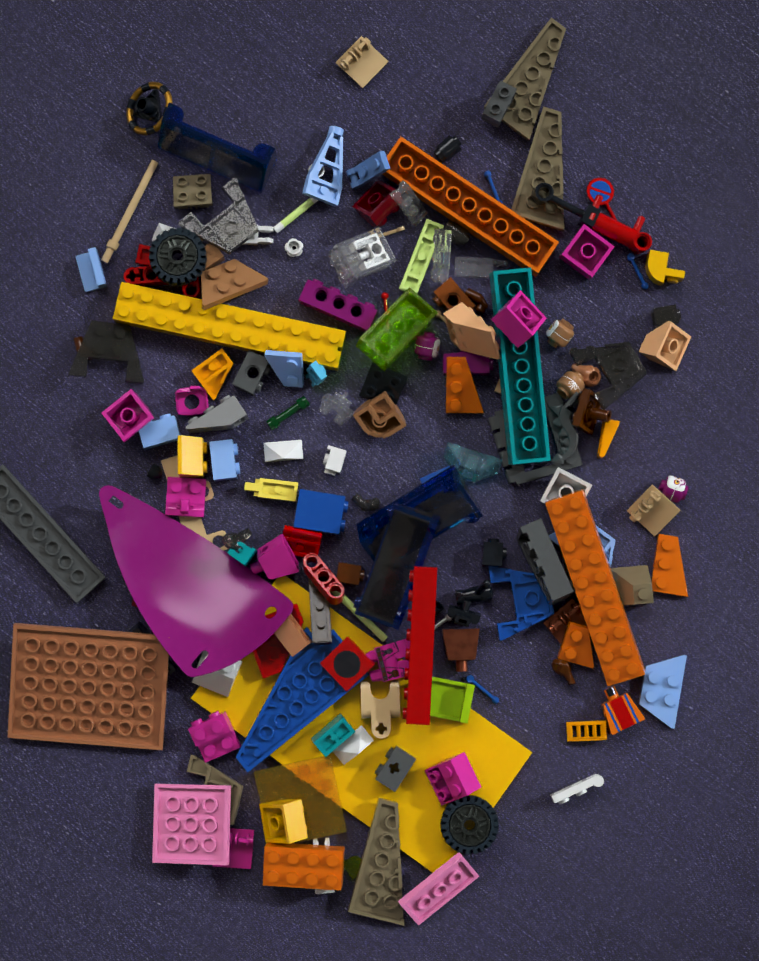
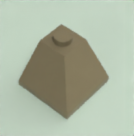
M648 565L611 568L623 606L654 603Z

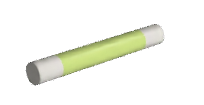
M310 197L275 225V232L278 234L318 200Z

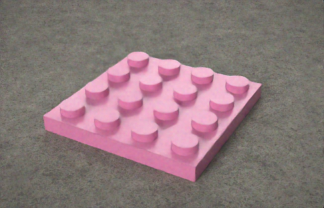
M155 784L152 863L229 865L231 785Z

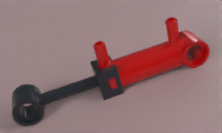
M540 183L532 191V200L537 205L551 202L581 217L577 225L582 227L585 224L590 229L630 248L635 254L644 253L652 245L651 236L648 233L640 232L645 221L643 216H638L634 227L631 228L600 212L601 210L598 208L603 200L601 195H596L592 205L589 204L582 210L554 196V190L548 183ZM539 190L546 192V198L540 197ZM637 239H641L644 242V247L638 246Z

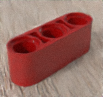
M307 554L303 559L304 573L330 604H340L344 599L343 585L317 554ZM309 562H314L316 566L309 567L307 564ZM324 576L327 577L328 580L326 582H322L319 580V578ZM338 591L340 595L332 596L331 592Z

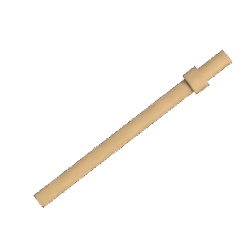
M151 160L112 239H109L106 245L107 249L101 259L102 262L108 264L113 252L120 245L118 242L158 162Z

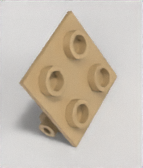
M361 36L335 63L360 87L364 88L389 61L370 44L371 41L367 37L363 38Z
M653 484L627 510L631 514L629 517L631 521H638L654 536L681 511Z

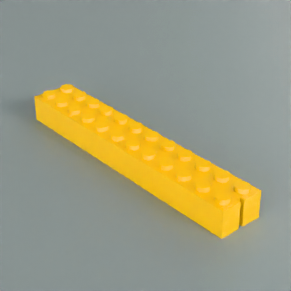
M121 282L113 320L116 323L243 351L251 350L257 354L264 355L266 350L302 353L303 364L310 365L317 361L324 368L338 371L341 351L343 350L346 331L225 304H218L203 311L202 299Z

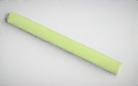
M332 591L335 596L340 595L338 591ZM344 594L342 603L384 642L388 636Z

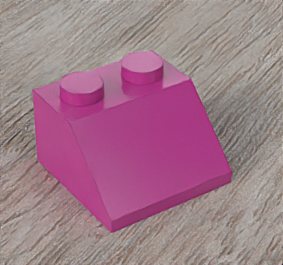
M520 290L491 320L508 337L509 341L518 348L535 334L547 318Z
M132 389L102 412V415L123 442H126L154 419L149 408Z

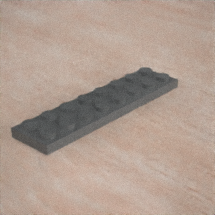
M2 464L0 466V519L76 603H79L106 576L8 468Z

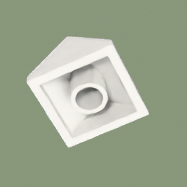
M558 467L540 501L545 503L548 500L581 489L584 490L587 496L592 484Z

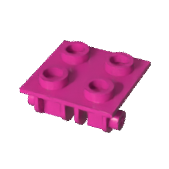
M230 828L229 865L212 866L251 869L254 830Z

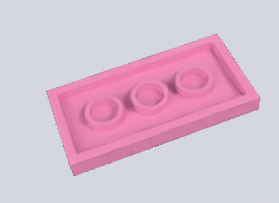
M458 852L398 902L410 917L420 925L475 881L479 875L462 854Z

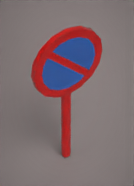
M605 178L593 179L587 186V197L593 203L596 195L603 196L600 205H605L611 218L617 220L608 204L614 196L613 185Z

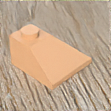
M667 321L646 334L639 353L649 360L677 371L691 336L671 321Z

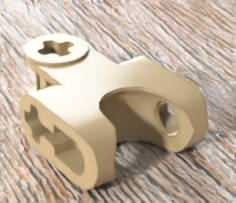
M393 680L389 685L390 690L387 697L377 699L371 694L369 682L362 681L360 684L361 718H371L373 735L381 739L386 738L391 731V718L400 717L398 680ZM379 723H383V726L387 728L386 731H383V734H379V731L375 730Z

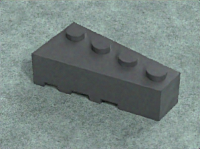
M540 518L520 527L516 540L550 606L571 597L574 592L573 583L566 576L565 568L559 560L542 519Z

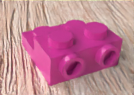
M215 711L209 714V718L204 721L201 718L191 722L192 726L188 728L195 746H198L205 763L241 747L226 711L222 713Z

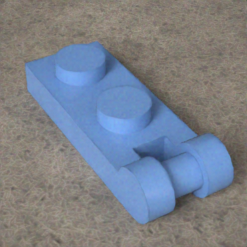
M379 151L354 168L347 170L346 174L347 177H350L352 182L350 185L352 190L364 186L391 168L385 151Z

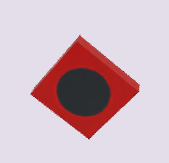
M349 636L320 663L346 692L375 665Z

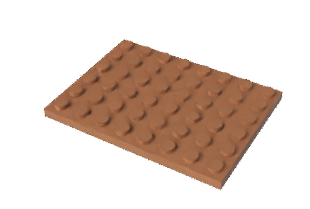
M14 623L7 738L163 750L169 654L154 634Z

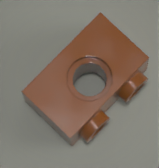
M451 277L433 292V301L439 307L443 306L446 311L454 307L447 302L451 297L456 298L458 304L463 302L467 307L475 309V304Z

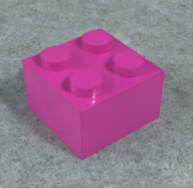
M583 224L559 258L590 280L615 246Z

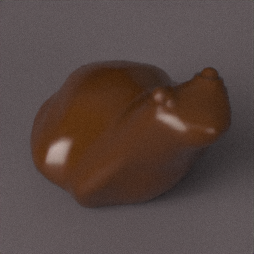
M554 659L551 663L553 671L563 676L568 685L576 684L569 662Z

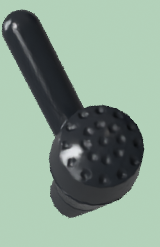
M484 580L480 585L465 590H455L457 605L463 604L464 600L471 601V603H482L492 600L493 590L490 586V581Z

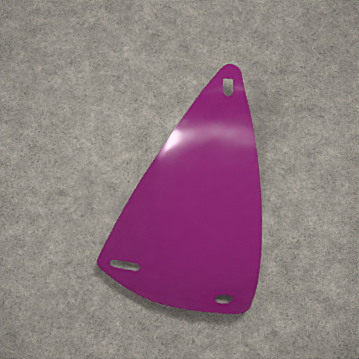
M107 485L100 489L99 497L110 541L130 594L158 641L187 676L197 677L209 674L238 662L270 638L292 613L293 603L289 598L204 537L116 487ZM112 496L123 502L121 509L109 502ZM269 607H275L277 610L276 615L271 619L266 618L265 611ZM202 651H207V658L198 668H193L192 663Z

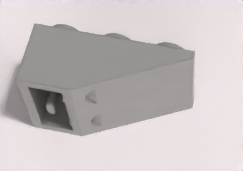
M228 395L220 400V405L215 408L214 406L207 408L204 411V415L200 418L196 416L187 422L189 425L186 426V429L190 433L234 429L249 418L236 397Z

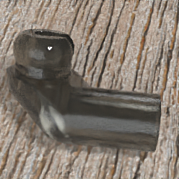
M359 493L351 499L362 511H375L381 504L378 498L374 497L373 499L365 500Z

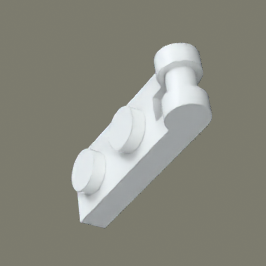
M593 774L550 794L551 799L554 803L563 804L570 800V796L574 794L580 796L586 793V789L593 785L596 787L602 786L604 779L598 774Z

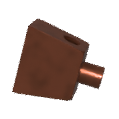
M479 628L442 629L447 660H456V672H467V660L476 659Z

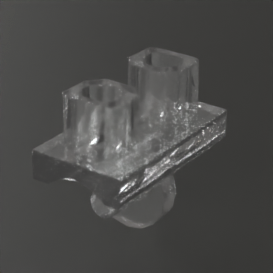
M335 392L333 396L326 393L320 400L322 403L319 411L324 415H328L332 409L338 412L334 421L340 426L352 418L355 412L349 408L352 402L346 399L348 396L347 392H344L343 395Z

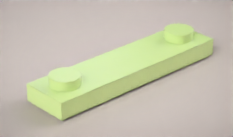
M426 219L399 290L417 296L444 225Z

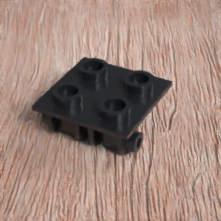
M372 362L359 396L372 400L386 391L394 404H397L408 376Z

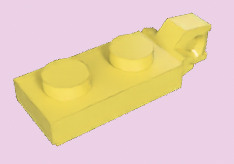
M260 478L255 479V483L245 482L244 490L254 492L253 496L258 498L296 502L298 482Z

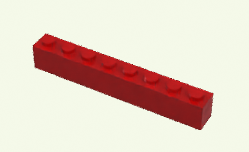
M414 566V570H410L409 582H413V590H409L408 601L412 602V609H408L407 621H411V629H407L406 641H410V649L406 648L405 660H409V668H405L404 680H408V688H404L403 699L407 700V707H403L402 719H406V724L430 725L437 567Z

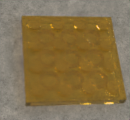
M330 755L254 771L261 803L285 799L302 800L308 838L297 842L347 832Z

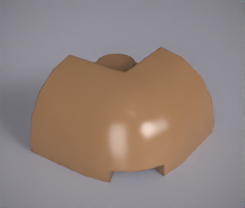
M386 391L372 400H367L353 413L354 418L363 431L374 437L384 439L406 426L403 414Z

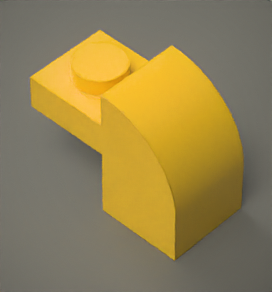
M649 250L645 270L648 278L653 283L662 286L665 279L673 284H677L678 281L681 282L684 279L685 271L666 268L669 253Z

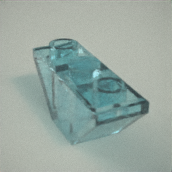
M449 442L443 455L457 477L472 482H478L498 474L502 464V459Z

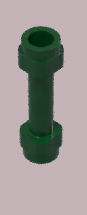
M305 396L297 399V403L278 416H272L266 421L272 431L278 428L281 422L300 409L303 411L310 406Z

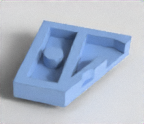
M266 350L264 356L283 386L303 388L302 353Z

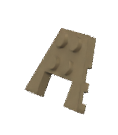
M190 755L187 772L205 776L204 785H231L230 825H234L243 785L207 762L205 763L204 760L196 755Z

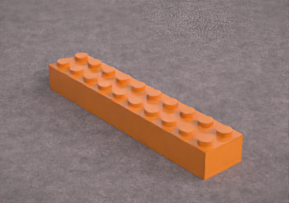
M400 136L387 155L391 169L382 175L521 268H531L533 276L537 277L558 246L559 241Z
M581 489L546 501L545 505L607 686L645 675V668L584 490Z

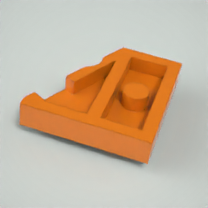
M569 621L557 655L558 659L594 668L590 634L587 626Z

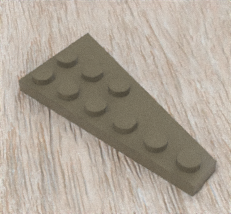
M550 18L503 80V82L516 88L517 91L502 122L528 141L530 140L566 28L553 18Z
M543 106L511 210L528 221L564 231V209L551 202L537 205L533 202L531 196L532 191L540 183L550 184L554 190L553 195L562 200L564 193L562 116L560 111ZM539 190L540 197L546 198V192Z
M378 797L348 906V912L404 926L403 908L398 902L402 898L398 803Z

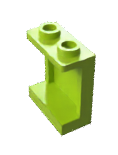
M432 677L430 716L468 724L475 685Z

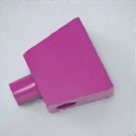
M283 534L257 550L258 561L250 564L254 574L264 571L268 579H275L299 572V562Z

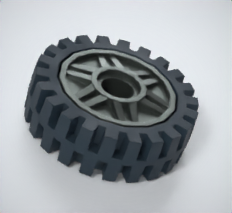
M177 227V229L170 228L168 231H163L161 235L156 236V240H153L152 247L149 250V260L153 272L164 283L172 286L189 285L190 282L196 281L202 275L206 267L207 254L205 246L201 239L188 229ZM176 253L183 254V258L180 261L173 260Z
M468 795L450 802L441 817V832L445 841L451 848L460 853L477 854L483 852L492 845L498 834V817L494 808L486 800L478 796ZM471 819L475 822V826L473 829L468 830L464 827V823Z

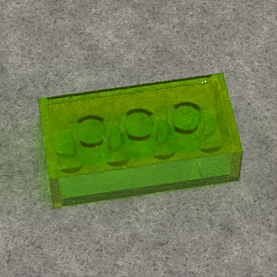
M409 287L359 338L356 347L385 372L434 321L438 312Z

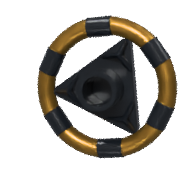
M148 82L141 85L132 94L127 105L126 117L128 125L135 133L151 135L158 132L167 123L173 106L172 96L168 88L159 82ZM153 89L146 98H139L144 92ZM159 91L163 94L166 101V106L163 115L161 112ZM134 117L156 122V124L148 128H141L134 121Z

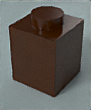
M339 562L336 578L340 583L359 585V581L363 582L365 570H361L362 566Z

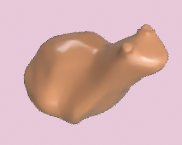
M573 364L571 366L574 373L579 372L583 376V382L586 386L593 387L600 382L601 373L597 367Z

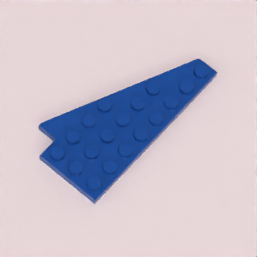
M306 627V628L304 629V631H305V633L308 635V637L312 640V633H311V631ZM334 629L331 630L332 644L312 645L311 642L293 657L290 655L236 756L247 772L252 770L370 675L367 672L346 692L320 664L343 641Z

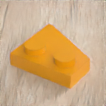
M221 348L191 371L214 400L233 362L223 348Z

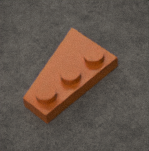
M447 357L446 413H484L466 357Z
M658 534L651 576L652 589L654 592L688 597L678 537Z

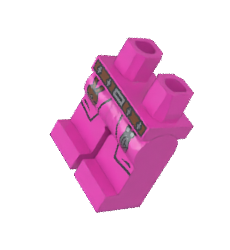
M402 639L376 647L373 651L366 653L373 662L378 663L379 667L377 670L369 671L371 681L382 680V682L405 677V668H409V660L403 659L398 661V659L406 657V648L410 649V641Z

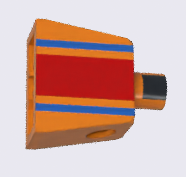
M615 686L604 690L608 701L602 703L601 707L610 735H614L645 720V717L628 693L618 695Z

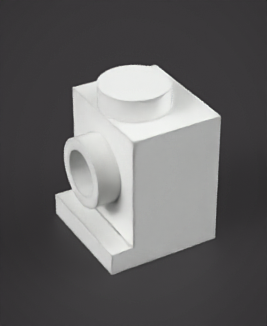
M328 445L327 451H330V454L326 453L323 464L326 465L324 473L335 476L336 473L340 474L347 451Z

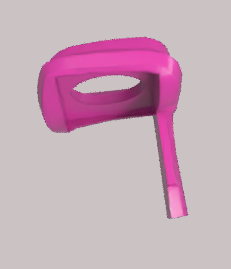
M200 386L180 388L175 392L176 409L179 415H201L209 408L207 391ZM188 395H196L199 398L197 408L189 409L185 406V399Z

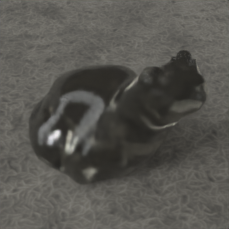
M247 528L239 533H227L223 536L222 543L229 550H238L242 546H239L237 542L245 543L252 535V532Z

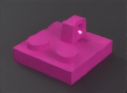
M168 477L165 515L204 518L206 479Z

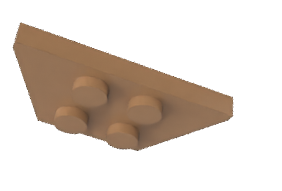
M236 259L205 270L201 275L202 309L204 311L268 284V278Z

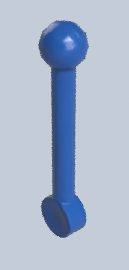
M485 171L484 176L489 181L495 199L503 204L491 179V172Z
M629 253L627 260L631 261L642 283L641 287L647 289L649 284L644 281L634 261V254Z
M472 675L467 676V682L473 683L492 699V703L497 704L499 702V698L490 694L477 683Z

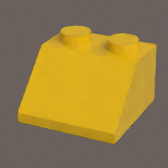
M178 435V475L181 478H204V473L208 472L207 461H204V454H207V442H204L202 437Z
M285 799L259 804L265 842L291 844L308 838L301 799Z

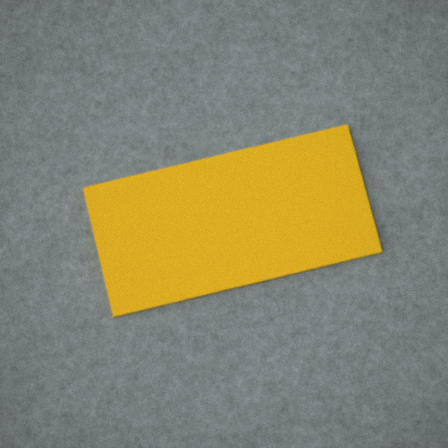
M287 576L277 578L272 586L289 598L293 605L297 603L304 621L302 629L304 630L307 627L312 633L309 592ZM269 607L265 611V615L277 611L276 608ZM330 608L331 630L334 629L342 640L349 636L365 654L373 651L376 647L383 646ZM253 652L241 659L242 664L228 697L202 686H199L191 697L192 700L210 713L226 711L233 729L245 738L281 674L279 672L263 679ZM374 662L375 665L369 671L379 669L378 663ZM369 675L362 681L369 682L373 697L383 699L389 694V685L393 680L382 682V680L371 681ZM404 677L394 679L398 680L400 685V717L391 718V731L386 738H377L371 730V718H361L360 682L276 749L270 756L368 827L371 826L378 797L397 802L400 850L433 873L458 852L447 844L441 832V817L449 803L441 806L425 770L452 756L465 752L481 785V788L469 795L478 796L486 800L494 808L532 752L473 709H470L468 724L430 716V725L406 724V719L402 718L403 707H407V700L403 698L404 688H408V680H404ZM340 713L354 730L362 725L374 740L345 765H343L333 751L325 757L311 739ZM379 723L375 730L379 731V734H383V731H386L387 728L383 726V723ZM397 745L414 756L416 760L396 792L377 781L375 779L377 775L374 773L380 763L384 765L387 761L385 755L391 747L395 748ZM398 763L389 765L391 768L390 772L393 773L394 770H399L397 767ZM471 819L464 823V827L468 830L473 829L475 826V822Z

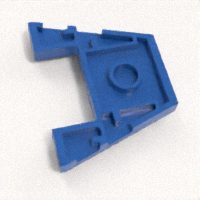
M488 566L491 584L511 582L516 621L497 623L499 641L554 614L553 605L550 606L534 573Z

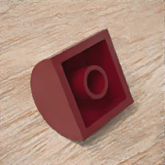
M377 180L352 207L363 219L377 228L386 223V217L390 213H395L399 210V204L403 201V198L395 188Z

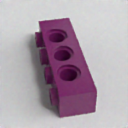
M317 279L307 280L298 299L300 304L369 333L378 312L375 309V305L369 302L363 304L357 301V297L350 294L345 296L335 287L330 286V288L323 286V282ZM325 293L327 295L326 300L318 301L316 299L317 294ZM340 300L344 303V307L336 309L333 306L334 302ZM359 308L362 311L361 315L354 317L351 314L352 309Z

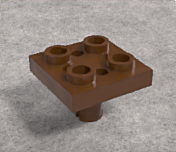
M583 388L582 393L578 397L577 411L573 414L572 425L585 434L593 435L597 420L608 423L612 413L610 410L600 409L603 398L592 390Z

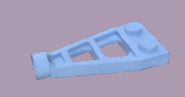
M329 126L327 137L306 176L302 194L335 207L339 204L342 191V136L344 130L337 126ZM328 148L336 151L334 163L325 159ZM322 166L332 169L333 181L331 183L319 179L318 174Z

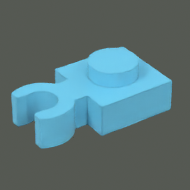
M317 361L311 363L306 369L308 373L305 377L310 378L312 387L319 385L327 377L325 368L318 364Z

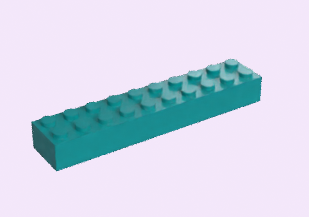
M531 268L500 270L489 273L493 317L520 290L535 305ZM494 323L496 341L500 347V350H498L500 354L498 366L508 464L551 461L538 330L531 338L517 348Z

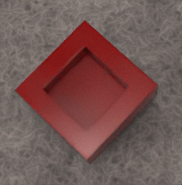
M139 244L136 264L151 266L149 260L151 246Z

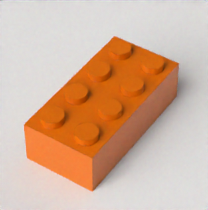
M267 842L264 846L263 886L341 890L343 887L345 847Z

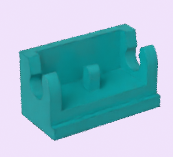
M237 542L241 547L238 549L240 553L233 549H230L227 553L247 567L257 553V550L255 548L251 549L243 542Z
M340 713L311 739L322 754L327 757L354 734L355 730Z

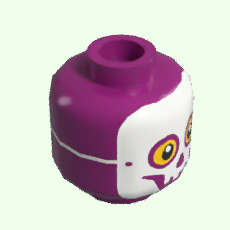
M425 331L423 335H418L414 347L415 354L418 355L419 359L432 361L439 354L440 339L435 337V333Z
M670 475L666 480H661L658 490L670 501L678 503L685 499L688 486L684 479Z

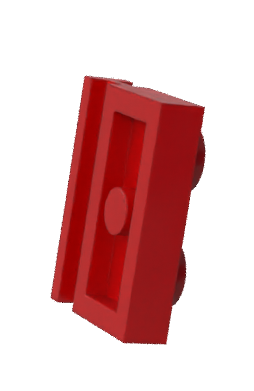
M287 525L284 526L283 535L295 556L305 557L309 553L319 554L322 533Z

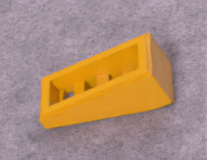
M610 420L608 423L602 421L597 458L602 459L605 456L620 421Z
M606 720L566 722L567 742L607 740ZM581 725H584V737H581ZM588 725H592V736H589ZM596 725H600V736H597ZM572 726H576L577 737H573Z

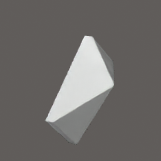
M302 440L264 443L265 462L303 459Z
M361 725L355 730L354 734L333 752L345 765L374 740Z

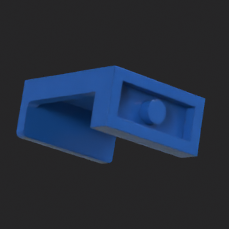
M300 489L294 527L340 535V531L344 532L346 520H342L343 512L347 513L349 501H345V496Z

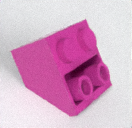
M465 752L452 756L425 770L441 806L468 796L481 788Z

